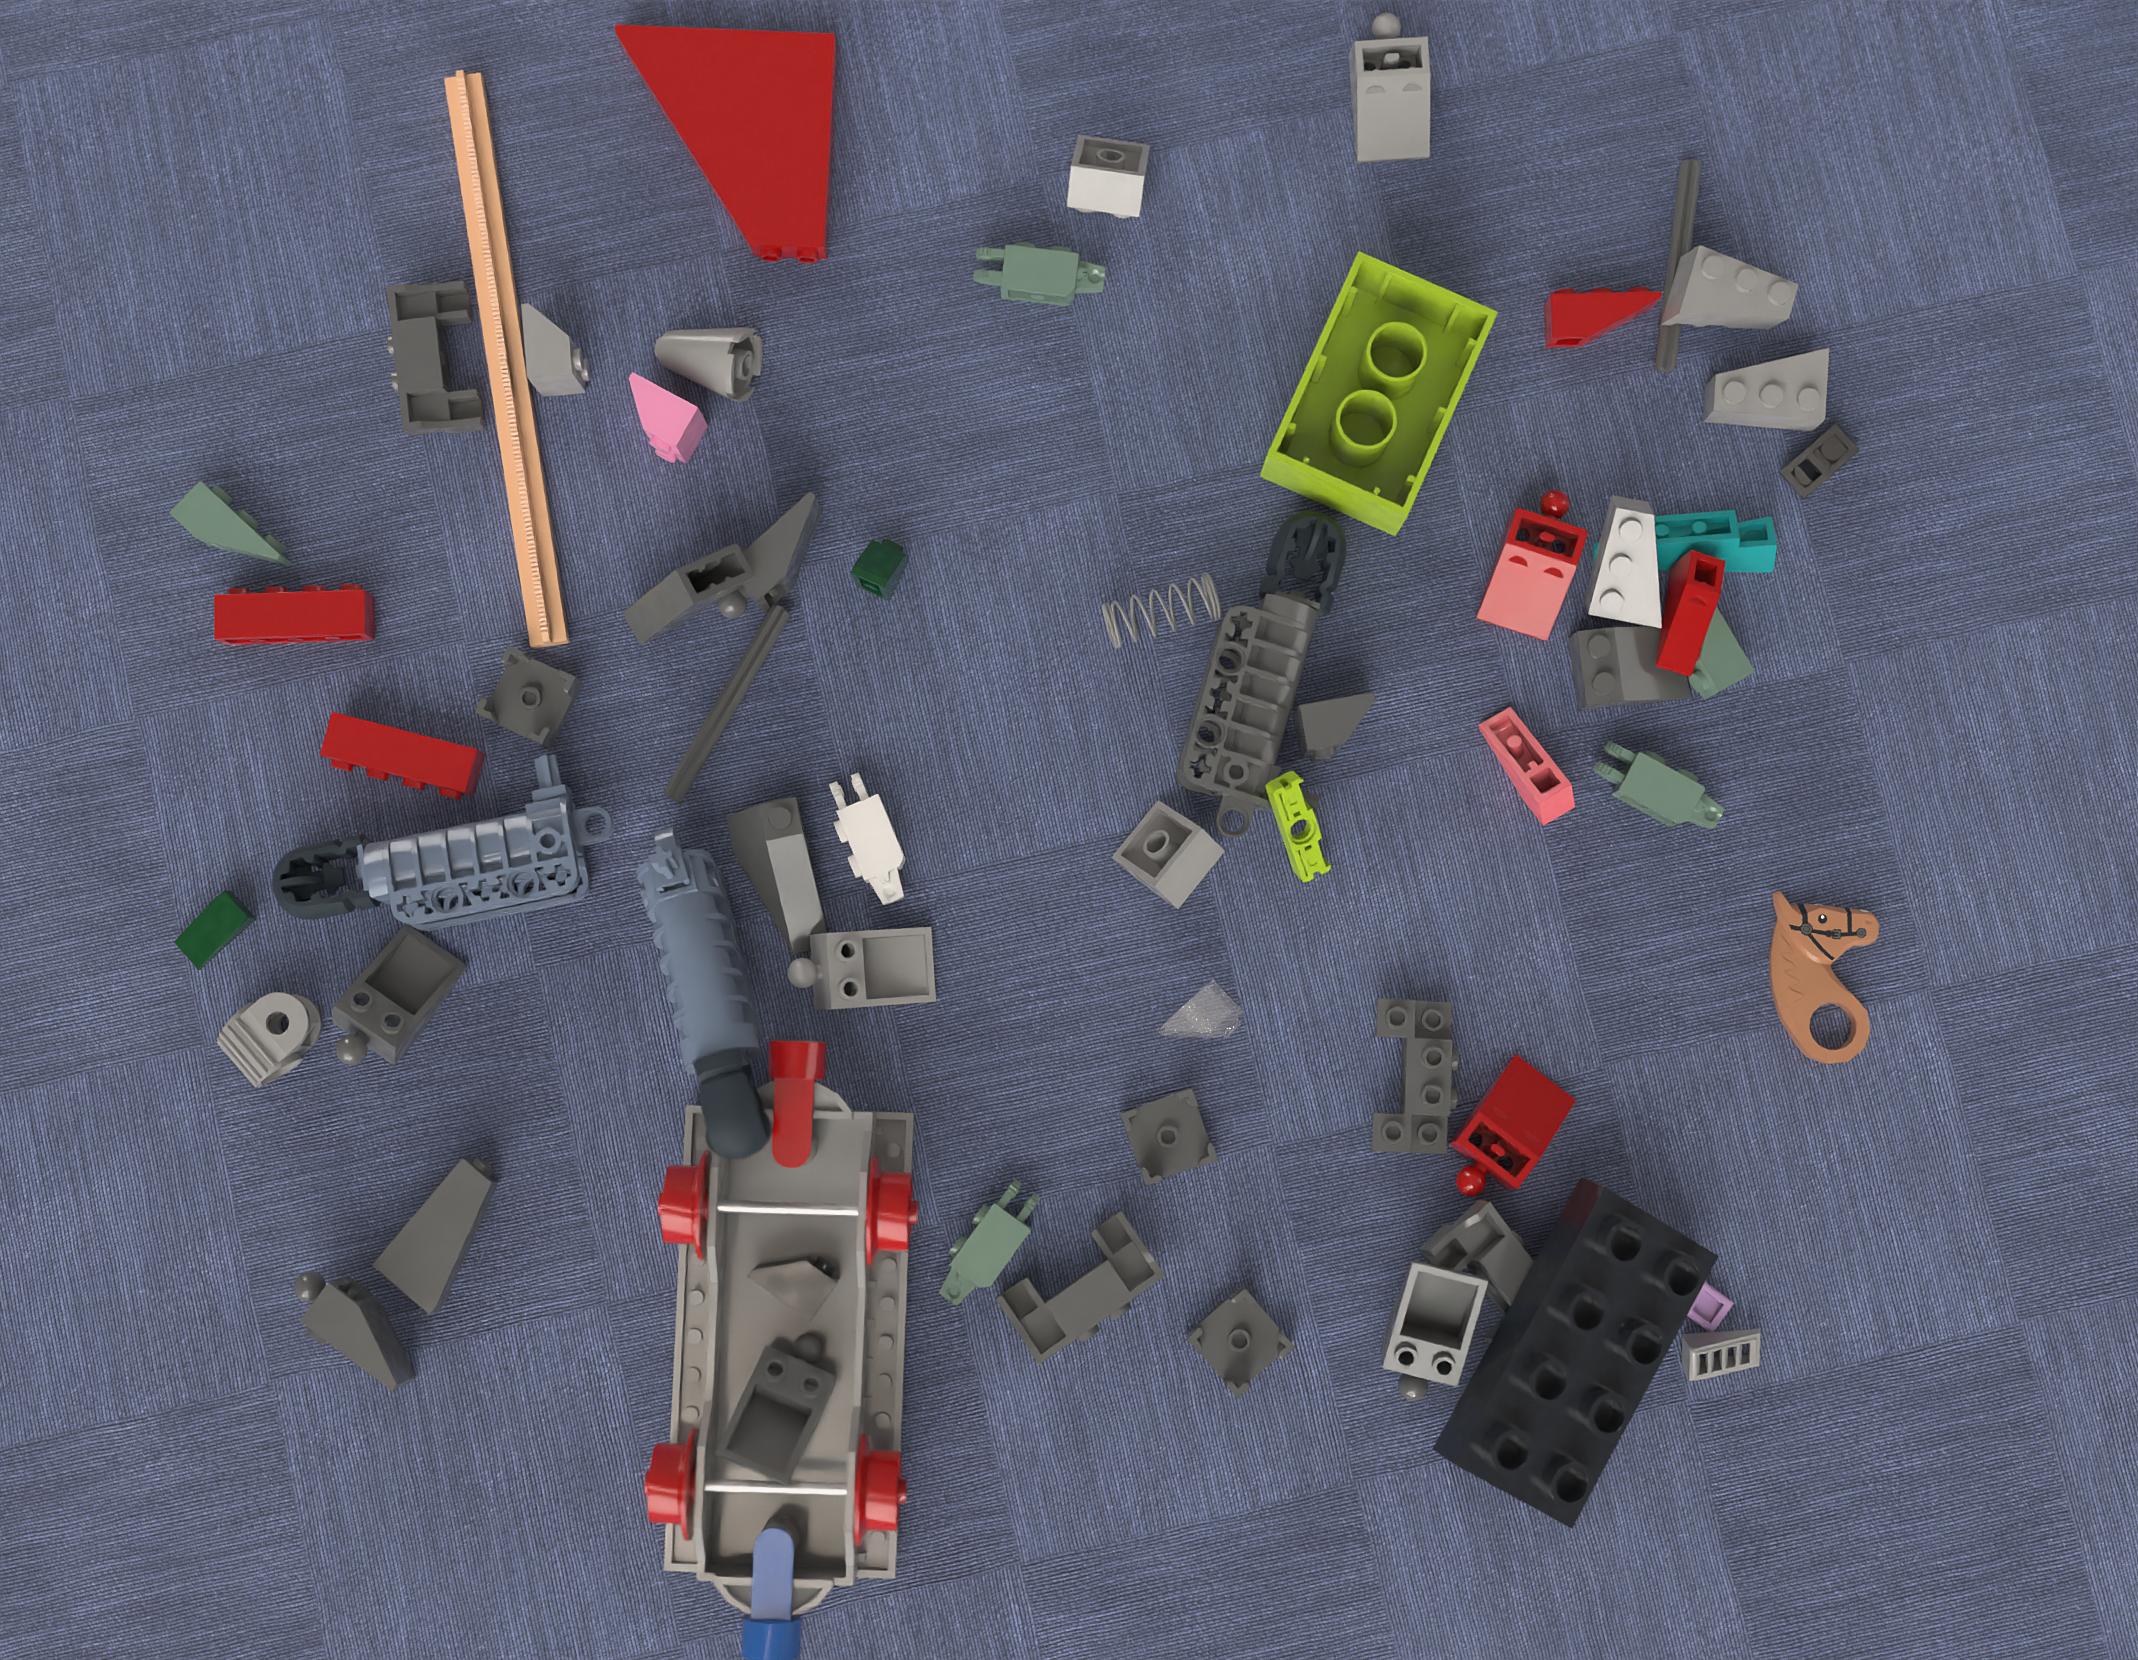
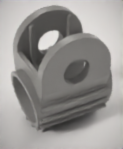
M281 992L264 995L255 1003L250 1002L236 1012L221 1030L216 1043L254 1087L259 1088L288 1073L303 1061L301 1056L318 1041L323 1027L322 1015L316 1004L307 997ZM287 1016L289 1020V1025L287 1030L284 1032L281 1027V1022L283 1018Z

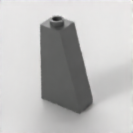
M735 543L675 569L622 613L640 645H643L671 632L754 578L755 575L739 545Z
M479 1156L475 1159L464 1157L458 1162L372 1264L374 1268L429 1315L440 1311L444 1306L499 1184V1180L492 1175L495 1169Z

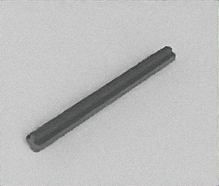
M1685 159L1679 169L1660 324L1680 257L1691 251L1702 166L1698 160ZM1681 324L1659 326L1654 365L1657 372L1672 373L1675 370Z
M774 604L770 608L666 785L664 794L672 800L682 802L787 624L790 612L782 606Z

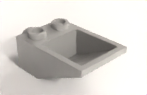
M1381 13L1374 19L1371 27L1372 34L1376 40L1354 41L1348 55L1357 163L1429 159L1430 61L1428 36L1397 38L1401 31L1399 19L1392 13ZM1400 65H1405V66H1407L1408 68H1407V69H1398V66H1400ZM1364 68H1371L1372 71H1364Z
M931 927L810 935L811 960L798 958L789 965L787 971L788 979L795 987L807 988L813 985L814 1010L936 1002Z

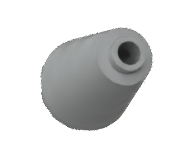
M754 328L668 330L663 336L658 338L655 345V356L662 367L732 401L743 402L752 395L755 387L749 385L753 375H760L763 350L760 336L753 334L756 332Z

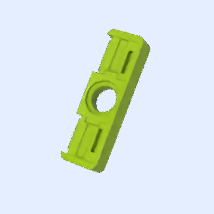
M1289 771L1269 781L1266 784V791L1293 871L1303 882H1309L1314 879V873L1324 874L1331 869V864L1322 856L1318 840L1322 839L1313 808L1304 801L1299 786L1303 779L1294 771ZM1306 819L1304 830L1299 834L1291 835L1294 823L1298 820Z

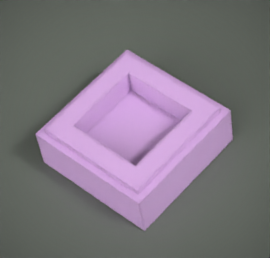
M1705 1282L1687 1317L1707 1332H1714L1734 1303Z

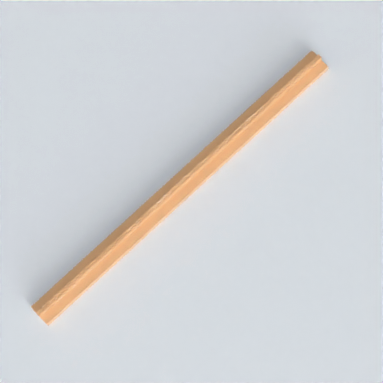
M463 70L456 71L455 77L444 78L529 642L530 647L536 649L570 643L531 385L530 380L527 378L525 346L484 78L481 73L466 75Z

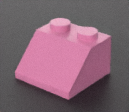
M632 372L629 382L642 427L650 439L649 444L656 448L655 453L671 463H675L676 459L687 464L708 428L702 413L697 406Z

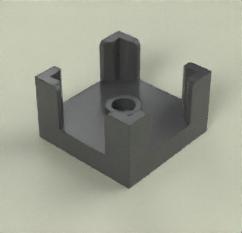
M508 645L500 661L506 668L491 698L488 699L482 696L475 713L551 750L584 683L575 676L560 669L558 671Z
M1192 1088L1119 1113L1146 1187L1194 1167H1202L1218 1161L1213 1144L1209 1140L1199 1113L1198 1103Z
M1243 1285L1239 1286L1185 1333L1187 1340L1216 1371L1236 1398L1252 1386L1250 1381L1279 1357L1282 1360L1296 1348Z

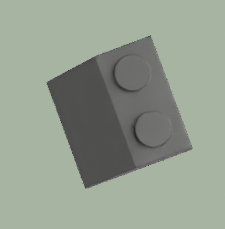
M1371 692L1299 705L1293 714V721L1300 759L1310 758L1311 763L1332 760L1333 756L1337 755V752L1347 742L1376 700L1375 693Z

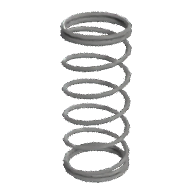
M1202 574L1203 590L1196 579L1192 577L1189 579L1187 586L1189 607L1178 586L1171 583L1168 591L1170 613L1161 595L1152 588L1149 595L1151 620L1139 597L1133 594L1130 598L1133 629L1119 602L1113 600L1111 606L1108 602L1106 604L1103 603V616L1113 647L1117 650V648L1122 646L1115 620V604L1126 622L1133 641L1138 643L1134 598L1141 607L1153 636L1157 638L1153 592L1158 597L1172 630L1176 632L1172 587L1175 588L1180 596L1191 624L1195 626L1196 620L1191 595L1192 581L1197 586L1213 621L1217 620V618L1220 619L1222 616L1220 602L1210 574Z

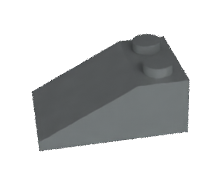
M1637 626L1582 630L1575 632L1568 638L1577 710L1587 711L1689 699L1687 676L1655 666L1661 628Z

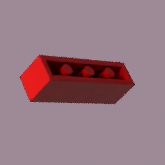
M357 584L339 585V590L325 591L323 586L308 585L302 587V592H288V588L266 587L265 593H251V590L246 588L227 589V594L214 595V639L225 645L375 640L374 596Z
M335 712L331 713L320 751L321 756L331 760L330 767L352 772L354 766L367 769L366 776L387 782L390 775L403 778V786L424 791L426 785L439 788L438 795L455 800H460L462 794L474 796L485 753L478 749Z

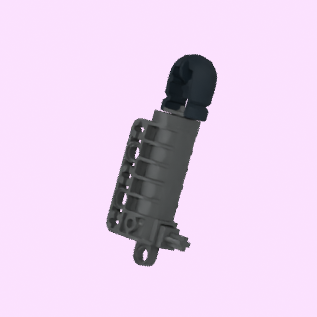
M1302 511L1290 516L1280 525L1274 537L1265 568L1268 576L1262 579L1258 592L1262 600L1259 602L1257 609L1238 605L1232 607L1226 613L1224 619L1220 621L1215 632L1177 765L1176 779L1182 788L1220 800L1215 817V825L1219 833L1227 838L1239 837L1248 830L1254 810L1274 813L1266 791V784L1279 777L1281 768L1277 767L1276 763L1318 616L1330 615L1334 602L1331 593L1337 590L1346 559L1347 544L1342 528L1336 520L1320 512ZM1296 547L1299 548L1297 558H1291L1289 561L1294 570L1293 578L1309 582L1313 574L1320 572V570L1324 572L1321 584L1315 590L1314 598L1316 602L1304 599L1305 593L1290 589L1289 594L1277 591V587L1285 575L1283 570L1284 562ZM1328 548V554L1320 562V564L1317 565L1316 560L1318 554H1325L1326 549ZM1243 613L1246 615V617L1240 616L1239 614ZM1233 623L1239 624L1238 631L1241 632L1240 637H1237L1234 642L1228 641V637L1232 639L1236 626ZM1226 649H1232V650L1236 651L1239 655L1237 656L1236 654H1234V653H1232V652H1230V651H1228V650H1226ZM1226 657L1230 659L1234 669H1225L1220 664L1219 658ZM1215 671L1218 672L1219 674L1225 676V677H1220V676H1218V675L1215 673ZM1219 685H1226L1225 689L1221 688L1218 701L1221 702L1220 708H1216L1213 714H1207V711H1211L1214 706L1215 697L1211 696L1213 691H1216ZM1199 728H1206L1212 732L1214 737L1212 743L1201 739ZM1199 755L1206 756L1205 760H1200L1198 772L1202 773L1199 779L1193 777L1194 770L1190 769L1193 763L1197 762ZM1301 790L1304 801L1313 808L1315 814L1319 806L1320 795ZM1235 810L1242 815L1243 825L1241 829L1234 832L1227 830L1223 826L1222 818L1225 812Z

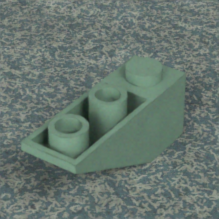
M199 481L169 512L195 538L208 546L284 566H289L292 563L282 554L286 547L270 533L266 537L256 530L260 523L244 509L238 513L229 504L233 498L217 484L211 488L202 481Z

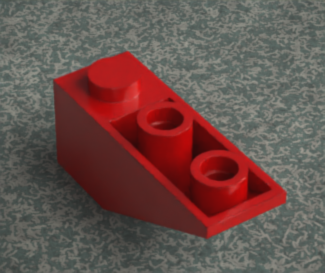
M1635 287L1627 290V292H1613L1611 288H1597L1592 290L1591 293H1576L1575 289L1557 290L1554 294H1550L1544 304L1546 348L1583 347L1652 309L1662 297V292H1650L1648 287Z
M1691 550L1671 566L1655 663L1656 667L1688 677L1692 675L1721 594L1725 560Z

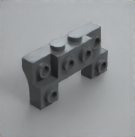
M464 281L427 285L398 284L386 286L392 335H387V346L390 356L395 357L396 370L391 371V381L394 392L399 393L403 431L408 436L443 431L451 435L486 430L481 393L477 388L451 392L444 327L473 323L469 287Z
M1376 998L1377 1019L1374 1037L1402 1038L1399 1114L1371 1112L1373 1133L1370 1151L1447 1154L1448 1116H1450V1108L1455 1109L1457 1105V1087L1451 1086L1452 1071H1457L1458 1048H1452L1453 1040H1450L1451 1002Z
M1477 1200L1452 1225L1444 1224L1419 1248V1251L1429 1264L1460 1272L1467 1266L1473 1275L1488 1278L1485 1292L1504 1317L1535 1262L1526 1252L1524 1240L1516 1232L1510 1230L1491 1202ZM1504 1317L1483 1336L1488 1344L1491 1343Z
M1121 1210L1090 1231V1234L1106 1258L1044 1301L1028 1276L996 1297L995 1300L1039 1365L1075 1339L1079 1338L1081 1343L1088 1340L1100 1330L1097 1325L1108 1316L1112 1320L1122 1316L1132 1308L1128 1303L1166 1276Z

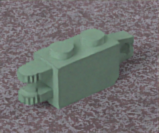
M1016 242L1014 245L1006 244L1005 249L977 248V259L983 262L1003 264V271L980 269L974 271L973 280L980 284L1001 286V299L1067 306L1075 300V293H1103L1106 267L1079 260V253H1074L1068 247L1053 246L1049 250L1036 248V245L1029 242Z
M1607 742L1604 748L1605 752L1611 757L1627 764L1622 773L1610 765L1597 762L1593 768L1594 772L1616 784L1611 793L1612 796L1669 827L1686 821L1710 830L1716 827L1725 809L1704 794L1706 787L1697 783L1699 778L1684 769L1675 771L1664 765L1666 761L1664 758L1651 751H1645L1644 753L1639 751L1635 754L1620 745Z
M1014 1179L998 1203L995 1201L991 1207L983 1204L971 1221L977 1227L968 1239L961 1235L948 1253L954 1257L949 1264L952 1268L939 1293L956 1306L976 1286L979 1288L991 1287L1032 1229L1024 1221L1041 1197L1035 1193L1029 1196L1017 1217L1005 1208L1008 1202L1014 1199L1020 1190L1022 1183Z

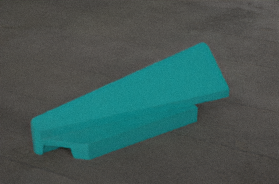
M1735 510L1654 516L1658 570L1670 571L1671 566L1691 550L1725 560L1724 572L1770 573L1774 570L1777 542L1772 517L1737 523ZM1597 542L1593 545V564L1599 545Z

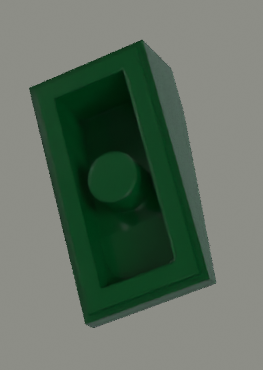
M224 890L186 928L174 943L195 967L201 970L249 927L256 918L232 891Z

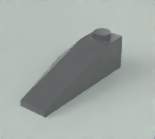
M790 797L758 804L726 816L733 852L794 955L811 951L810 935L828 933L800 801L796 797Z

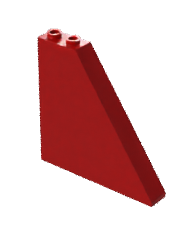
M615 25V34L622 49L753 255L759 256L761 260L768 262L780 261L781 257L796 258L797 261L802 263H816L818 259H827L838 45L835 34Z

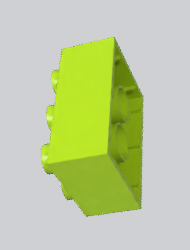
M1358 251L1267 453L1260 477L1396 536L1408 517L1498 312Z

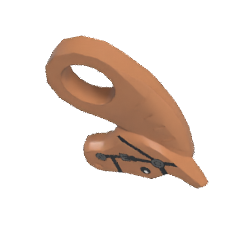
M1780 890L1774 892L1772 896L1777 920L1773 929L1769 952V976L1779 1019L1795 1045L1806 1057L1823 1064L1850 1061L1866 1045L1871 1031L1868 1013L1857 998L1840 982L1830 966L1846 950L1853 946H1865L1874 943L1879 936V921L1872 912L1821 904L1790 905ZM1827 1003L1841 1007L1848 1015L1851 1023V1033L1847 1041L1841 1047L1833 1050L1820 1046L1813 1039L1810 1032V1019L1814 1011Z

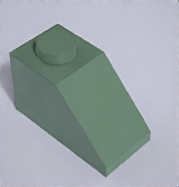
M1718 607L1715 608L1693 673L1689 677L1691 686L1696 692L1701 694L1704 700L1755 672Z

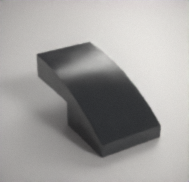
M1835 423L1785 466L1779 474L1804 500L1857 454L1860 449Z

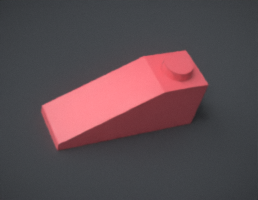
M1511 707L1479 724L1481 733L1521 798L1543 826L1575 807L1572 784Z

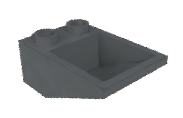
M811 491L749 547L746 545L740 547L755 577L717 601L718 609L722 615L727 618L740 617L747 609V600L749 598L766 614L772 605L777 604L793 589L822 515L818 501Z
M405 924L333 1005V1024L349 1034L342 1037L337 1043L336 1054L339 1060L347 1065L358 1064L366 1057L368 1047L395 1065L419 1038L466 971L467 965L410 925Z
M1412 1259L1390 1313L1380 1348L1382 1368L1403 1373L1398 1381V1389L1405 1399L1410 1401L1422 1399L1428 1392V1380L1458 1387L1488 1285V1278Z
M307 1271L297 1277L294 1283L296 1296L304 1302H313L300 1319L308 1327L306 1332L310 1337L322 1344L328 1342L391 1391L401 1388L415 1379L416 1374L378 1297L351 1277L328 1282L327 1285L323 1276L315 1271Z
M806 1333L800 1335L793 1344L795 1358L765 1345L720 1440L715 1455L780 1484L788 1485L821 1418L836 1381V1376L809 1365L817 1362L824 1351L823 1343L817 1335ZM771 1367L782 1373L774 1377L767 1370ZM807 1383L809 1385H812L816 1387L817 1390L814 1392H807L803 1388V1384Z

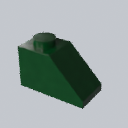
M872 539L851 570L856 587L891 601L908 563L907 555L902 553L904 548L887 539H883L882 543Z

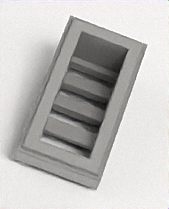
M1759 1329L1682 1334V1369L1688 1381L1703 1380L1759 1366L1761 1334ZM1749 1343V1355H1742V1345ZM1734 1347V1356H1728V1348ZM1720 1350L1719 1357H1714V1351ZM1706 1353L1705 1358H1700L1701 1354Z

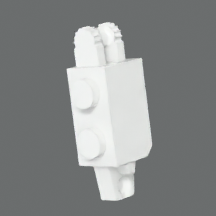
M858 772L851 775V783L861 800L857 803L847 806L841 785H838L837 781L829 784L839 809L836 812L840 820L834 822V826L841 843L849 841L854 855L849 856L848 860L855 877L863 876L866 883L870 882L882 904L887 905L905 897L898 871L903 868L906 858L879 794L871 797L868 796Z

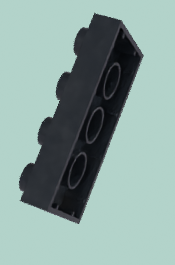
M1581 1177L1436 1441L1433 1450L1461 1469L1572 1529L1719 1256L1606 1187Z

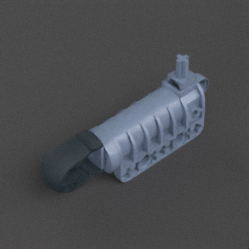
M543 755L539 756L540 758L534 759L539 789L531 791L533 803L525 804L526 812L370 843L365 834L346 837L343 842L336 839L302 846L289 851L278 861L272 875L273 893L280 907L289 915L303 920L322 919L354 912L356 907L360 910L376 908L382 902L387 905L390 904L392 914L398 921L412 925L421 931H433L575 902L587 896L591 889V879L584 846L607 840L614 831V821L612 816L600 807H587L576 810L572 800L571 789L565 784H561L557 756ZM600 814L606 820L605 829L597 835L589 834L586 830L588 818L592 815ZM358 856L359 865H355L358 881H363L364 891L355 892L350 890L343 892L341 896L329 898L317 893L318 891L327 890L329 895H335L339 887L346 885L344 868H335L329 864V861L340 858L353 859ZM315 865L323 870L313 872L309 866ZM582 879V880H583V884L577 886L578 883H579V880ZM534 881L533 889L526 894L527 886ZM542 882L544 883L546 890L541 891ZM519 884L518 893L514 889V885ZM577 887V892L572 894L571 891ZM482 892L481 896H477L476 893ZM504 894H509V898H504ZM458 897L457 905L452 908L454 900ZM467 897L471 902L470 906H466ZM445 899L444 909H442V906L439 903V901ZM405 905L406 912L401 911V906ZM429 909H432L434 911L433 913L428 914Z
M672 826L654 831L657 846L655 847L656 854L648 856L649 861L644 862L637 868L636 877L641 886L640 892L647 916L654 926L653 941L660 951L661 959L659 966L662 973L666 976L668 985L666 988L667 998L673 1005L674 1015L672 1020L674 1026L679 1030L681 1039L679 1049L684 1070L689 1074H696L702 1081L699 1091L701 1109L707 1129L706 1142L709 1149L718 1156L730 1160L748 1158L761 1151L770 1141L772 1134V1123L765 1113L756 1087L751 1083L753 1073L749 1062L750 1058L757 1057L761 1053L759 1042L763 1041L762 1028L722 873L709 852L699 849H688L683 853L676 830Z

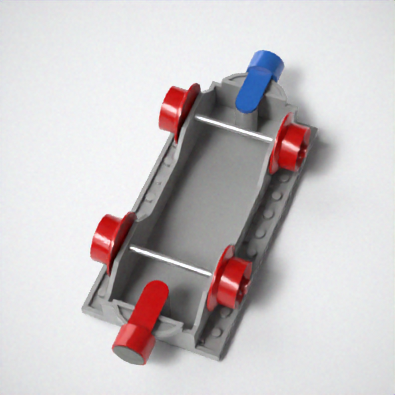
M773 1039V1041H769L767 1078H775V1081L757 1088V1091L763 1103L765 1113L772 1123V1134L770 1141L765 1147L748 1158L730 1160L718 1156L711 1151L706 1142L707 1129L701 1105H686L683 1165L668 1166L663 1192H660L658 1199V1214L661 1216L663 1241L666 1244H679L670 1443L655 1444L650 1470L646 1471L644 1492L645 1495H648V1517L650 1523L666 1524L664 1571L697 1572L696 1581H714L715 1587L724 1599L746 1613L743 1616L741 1656L747 1660L798 1659L801 1654L802 1617L799 1614L818 1605L834 1585L853 1586L856 1578L895 1579L900 1503H907L908 1480L901 1479V1441L911 1224L918 1223V1201L912 1200L914 1113L853 1111L840 1094L817 1083V1079L825 1080L827 1043H823L820 1040ZM807 1256L816 1260L820 1256L837 1268L834 1274L840 1277V1280L812 1320L809 1321L747 1276L756 1265ZM811 1333L821 1339L824 1351L817 1362L809 1365L836 1376V1381L821 1418L788 1485L780 1484L715 1455V1451L765 1345L795 1358L793 1354L795 1340L802 1334ZM771 1367L767 1370L774 1377L782 1373ZM807 1383L803 1384V1388L807 1392H814L817 1390V1388L812 1385H809Z

